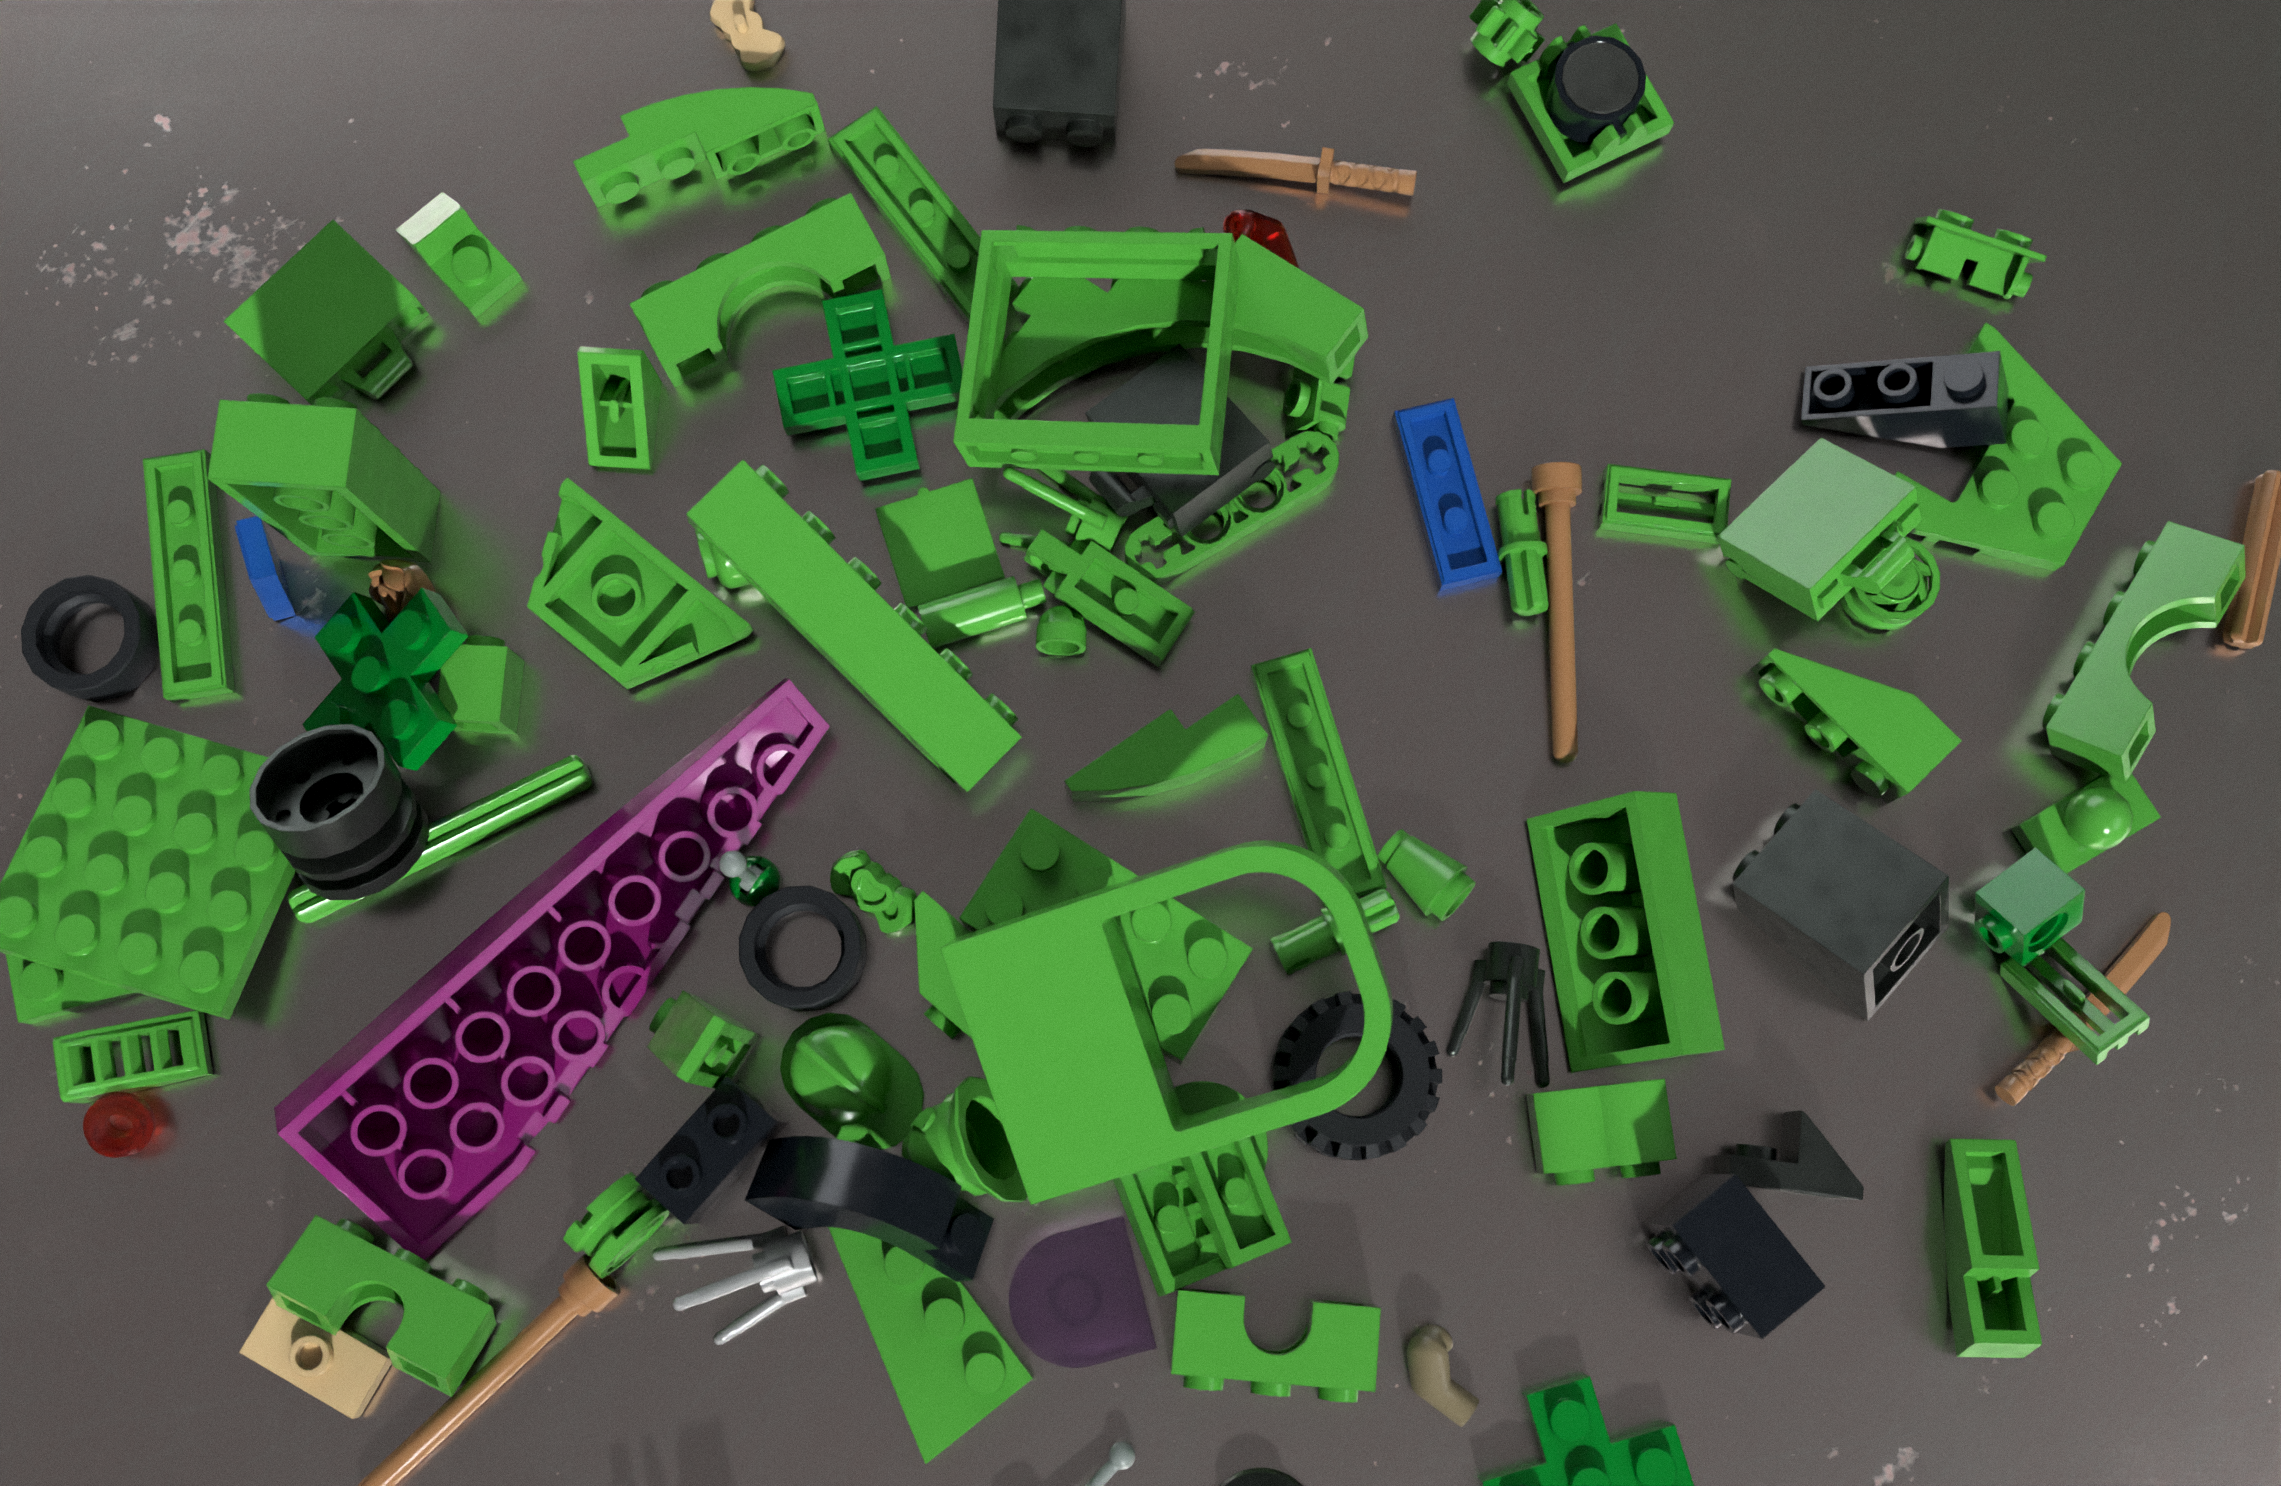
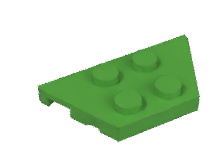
M567 477L562 482L558 496L562 499L553 532L548 531L541 554L543 568L534 579L527 607L627 690L745 639L754 631L747 621Z

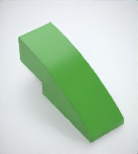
M1239 694L1187 729L1183 727L1173 711L1169 709L1064 781L1066 793L1073 802H1104L1151 796L1187 786L1226 770L1265 747L1268 734Z
M1949 1139L1945 1147L1944 1231L1950 1313L1956 1356L2024 1358L2042 1345L2030 1279L2040 1268L2016 1140Z

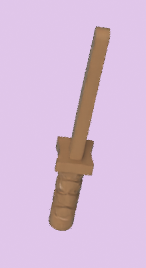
M1322 147L1321 158L1268 152L1196 149L1177 157L1174 162L1175 170L1178 173L1229 175L1317 183V193L1329 194L1330 183H1333L1334 185L1339 184L1369 190L1375 189L1390 193L1397 192L1398 194L1413 196L1417 171L1399 170L1391 167L1383 168L1382 166L1365 165L1356 162L1347 163L1341 160L1335 161L1334 149Z
M2166 912L2155 914L2123 954L2104 974L2124 994L2131 989L2167 945L2171 926L2170 915ZM2090 991L2085 995L2105 1016L2111 1011ZM2073 1009L2071 1010L2083 1023H2085L2091 1030H2093V1028L2082 1017H2080ZM2051 1022L2046 1024L2052 1030L2051 1035L2047 1036L2038 1045L2036 1050H2032L2024 1058L2025 1061L2020 1062L2011 1071L2010 1075H2007L1995 1086L1997 1095L2007 1104L2015 1106L2027 1095L2028 1091H2031L2039 1083L2041 1078L2043 1079L2052 1070L2054 1065L2056 1066L2066 1057L2065 1054L2067 1052L2079 1050Z

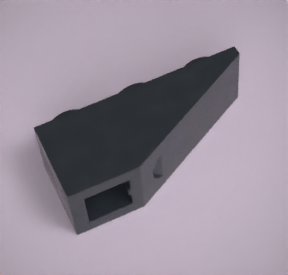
M2000 351L1807 366L1805 367L1801 422L1807 426L1939 448L2006 444L2009 388Z

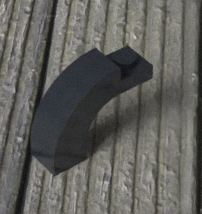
M790 1136L769 1140L745 1197L746 1202L794 1230L835 1227L860 1232L904 1250L956 1282L973 1280L994 1218L958 1197L962 1186L929 1168L873 1147L817 1136Z

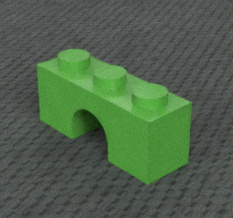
M315 1215L267 1283V1287L276 1305L334 1336L348 1316L365 1303L388 1301L398 1305L404 1310L403 1319L386 1346L393 1367L452 1397L497 1327L493 1307L488 1304L491 1299L490 1296L466 1280L457 1278L450 1285L431 1275V1265L408 1250L398 1248L393 1255L373 1245L374 1236L360 1225L348 1219L340 1218L335 1225Z
M1194 1288L1176 1290L1170 1370L1171 1374L1184 1375L1183 1387L1222 1391L1224 1379L1251 1381L1250 1393L1289 1397L1291 1395V1385L1318 1387V1399L1348 1403L1358 1402V1391L1376 1392L1380 1307L1374 1304L1308 1299L1306 1325L1299 1339L1284 1349L1269 1350L1253 1343L1246 1333L1244 1326L1245 1295L1243 1293Z

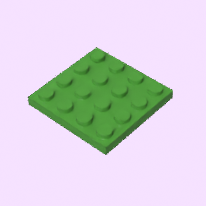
M88 705L0 883V952L230 1020L296 872L250 809V787L259 767L269 757Z

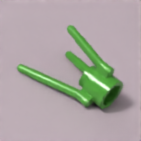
M1006 467L1003 470V475L1006 479L1072 514L1065 530L1066 534L1075 537V540H1079L1087 545L1093 541L1109 553H1112L1128 516H1119L1102 496L1064 470L1039 469L1080 498L1079 501L1012 467ZM1006 531L999 534L1001 543L1027 549L1036 537L1034 535ZM1059 540L1068 547L1072 544V542Z

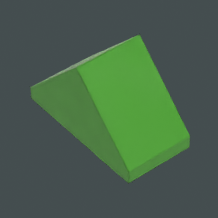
M580 346L577 355L589 466L651 469L654 458L662 385L660 377L644 350Z

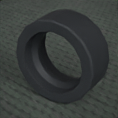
M93 575L65 578L45 589L29 607L21 628L22 653L32 673L52 688L70 696L93 702L116 699L137 688L154 669L159 654L157 619L150 606L133 592L113 580ZM102 603L112 606L121 613L124 620V637L119 651L106 666L91 674L72 672L63 665L60 659V640L65 626L76 613L92 604Z
M811 885L784 887L765 896L747 915L739 936V963L748 983L767 1001L796 1012L818 1011L841 1001L859 982L867 960L866 935L857 915L833 893ZM798 911H812L824 915L835 925L841 938V956L836 969L826 980L807 987H795L783 983L772 973L766 960V941L771 929L781 918Z

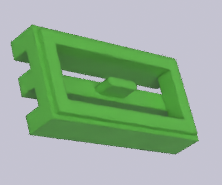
M1607 464L1603 470L1602 482L1605 483L1604 490L1601 493L1600 505L1602 506V514L1599 517L1598 529L1719 544L1717 536L1728 527L1731 479ZM1619 484L1715 496V504L1664 496L1618 492ZM1617 508L1713 519V524L1617 512Z
M2063 938L2057 940L2023 967L2012 957L2000 965V976L2096 1065L2107 1058L2109 1050L2112 1048L2118 1050L2127 1044L2128 1037L2134 1032L2139 1035L2149 1027L2150 1017ZM2047 952L2111 1010L2120 1021L2114 1024L2085 997V994L2069 979L2062 977L2041 955ZM2024 967H2027L2030 971H2032L2042 982H2044L2055 994H2057L2067 1005H2069L2100 1035L2098 1036L2097 1034H2095L2085 1023H2083L2072 1011H2070L2059 999H2057Z

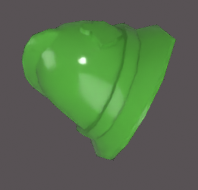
M967 1076L955 1088L954 1093L947 1094L943 1102L933 1107H927L912 1122V1129L902 1142L901 1153L903 1158L949 1178L962 1186L960 1191H968L974 1196L989 1194L1000 1201L1022 1202L1028 1197L986 1079Z

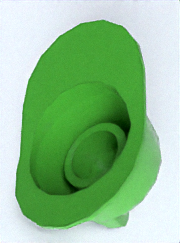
M821 1014L807 1019L796 1028L783 1048L780 1072L785 1090L804 1112L836 1139L883 1150L896 1146L909 1135L912 1129V1122L922 1112L924 1092L919 1075L904 1056L866 1024L848 1014Z

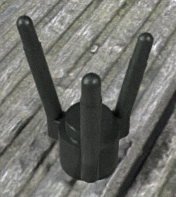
M1496 941L1488 944L1487 960H1474L1472 981L1446 1049L1449 1056L1455 1057L1458 1055L1485 986L1490 985L1489 997L1506 1001L1501 1057V1082L1505 1086H1510L1514 1082L1521 1002L1528 1001V996L1537 1083L1543 1088L1547 1087L1550 1083L1543 999L1545 970L1538 969L1540 949L1515 942Z

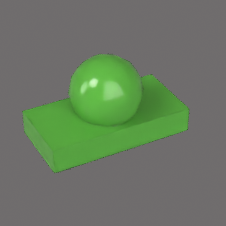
M2133 774L2130 775L2126 784L2101 775L2014 826L2011 830L2026 853H2029L2036 847L2067 874L2107 849L2117 846L2124 839L2158 820L2161 816Z

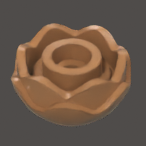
M385 559L367 574L372 579L369 586V594L372 599L385 606V617L389 624L421 588L436 592L428 576L414 562L402 559Z

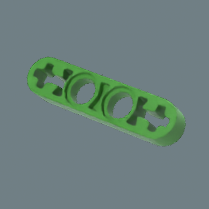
M1306 431L1295 435L1272 449L1274 458H1271L1275 465L1281 464L1283 474L1275 467L1272 473L1263 479L1268 481L1276 492V497L1269 506L1263 508L1251 507L1243 501L1241 494H1239L1216 511L1223 522L1221 533L1211 539H1200L1190 531L1183 537L1179 535L1181 543L1190 552L1183 555L1178 543L1163 553L1164 566L1156 569L1151 562L1140 565L1137 561L1142 557L1141 545L1149 542L1152 548L1159 549L1172 541V532L1163 520L1157 516L1130 534L1125 544V563L1157 585L1171 581L1326 489L1332 483L1339 465V452L1336 444L1327 435L1317 431ZM1306 450L1311 457L1321 454L1324 457L1320 467L1321 473L1315 475L1314 471L1310 468L1296 473L1292 476L1290 484L1295 490L1289 492L1283 475L1294 470L1299 465L1300 452Z

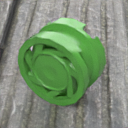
M1906 536L1904 537L1912 547L1913 552L1924 563L1913 558L1878 593L1871 594L1853 587L1839 600L1843 611L1855 624L1870 631L1873 629H1883L1890 632L1905 627L1933 605L1940 590V571L1934 556L1921 543Z
M632 1172L624 1175L602 1192L586 1208L588 1212L580 1222L578 1219L574 1221L563 1238L576 1253L585 1251L591 1258L588 1266L602 1279L613 1273L631 1258L660 1228L670 1213L658 1200H650L643 1193L644 1188L635 1180L636 1176Z

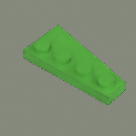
M828 1227L926 1465L1028 1383L1034 1376L963 1281L956 1282L888 1242L860 1232Z

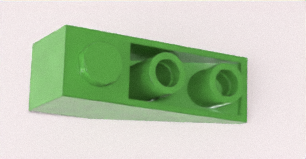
M1775 648L1751 668L1760 678L1759 685L1762 691L1779 706H1789L1806 723L1805 731L1810 739L1823 750L1831 753L1835 752L1853 769L1851 776L1855 783L1870 796L1882 798L1887 804L1910 793L1962 741L1914 694Z

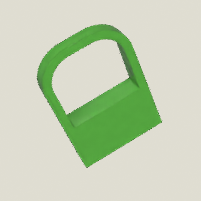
M1252 841L1233 845L959 936L940 948L1030 1205L1332 1111L1356 1096L1374 1076L1386 1052L1392 1029L1393 1001L1390 985L1359 898L1344 876L1330 863L1309 850L1285 842ZM1268 872L1297 880L1311 889L1325 903L1335 920L1363 1001L1364 1030L1362 1039L1351 1057L1342 1066L1325 1076L1196 1114L1186 1115L1181 1108L1115 917L1247 873Z

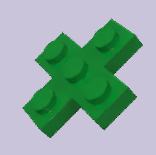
M882 289L823 300L822 305L833 358L772 370L783 428L787 436L847 424L859 481L920 469L908 411L959 401L963 371L955 333L894 345Z
M421 588L389 624L372 598L353 592L315 636V639L341 677V680L304 721L302 725L305 730L310 731L326 725L352 724L371 731L377 739L380 737L399 767L417 771L458 726L429 683L431 678L469 637L439 593Z
M1586 1374L1523 1392V1399L1542 1459L1478 1478L1480 1486H1694L1675 1424L1666 1422L1609 1439L1591 1377Z

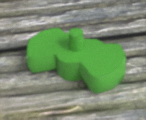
M865 850L848 851L833 863L830 873V883L833 892L840 895H852L856 905L861 910L874 912L882 932H898L913 922L915 916L914 900L917 898L915 891L911 888L903 887L899 879L893 877L891 873L884 871L882 865L871 861Z

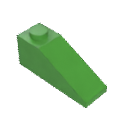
M683 990L677 1000L672 997L668 998L655 1014L649 1027V1031L655 1035L647 1048L674 1075L685 1082L716 1089L727 1076L733 1080L760 1035L698 996Z

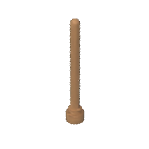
M1551 462L1533 467L1531 469L1532 491L1535 492V496L1538 498L1539 507L1545 509L1546 544L1548 548L1546 558L1549 603L1553 756L1560 763H1570L1578 755L1570 508L1576 505V496L1582 493V467L1571 462Z
M587 1254L580 1257L563 1273L565 1282L558 1287L560 1295L371 1471L358 1486H396L577 1315L586 1317L592 1310L599 1313L615 1299L621 1291L613 1276L610 1274L603 1279L600 1278L588 1266L591 1258Z

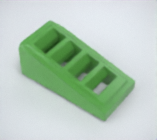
M198 1010L91 1029L53 1039L59 1093L63 1102L85 1104L213 1074L204 1012ZM178 1030L184 1065L173 1067L168 1032ZM150 1037L154 1070L146 1072L142 1038ZM119 1043L121 1044L125 1076L117 1077L113 1045Z

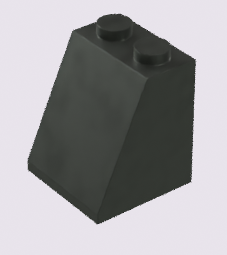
M998 0L993 93L996 135L1008 136L1014 141L1023 143L1036 142L1041 138L1062 139L1082 147L1096 146L1101 142L1115 143L1126 0Z
M1815 789L1801 806L1794 803L1784 811L1775 825V836L1761 852L1752 850L1737 866L1733 875V889L1737 909L1854 1012L1869 1021L1949 927V875Z

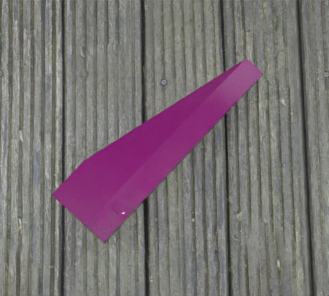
M784 678L678 761L544 871L275 1106L277 1134L403 1249L418 1255L424 1260L428 1258L523 1171L536 1152L535 1148L529 1145V1143L549 1121L555 1124L571 1101L569 1096L588 1068L590 1066L594 1068L608 1048L606 1042L624 1016H630L691 928L689 922L706 898L708 900L711 899L725 879L719 867L722 855L728 851H739L743 844H749L762 825L759 821L776 796L782 795L830 727L790 679Z

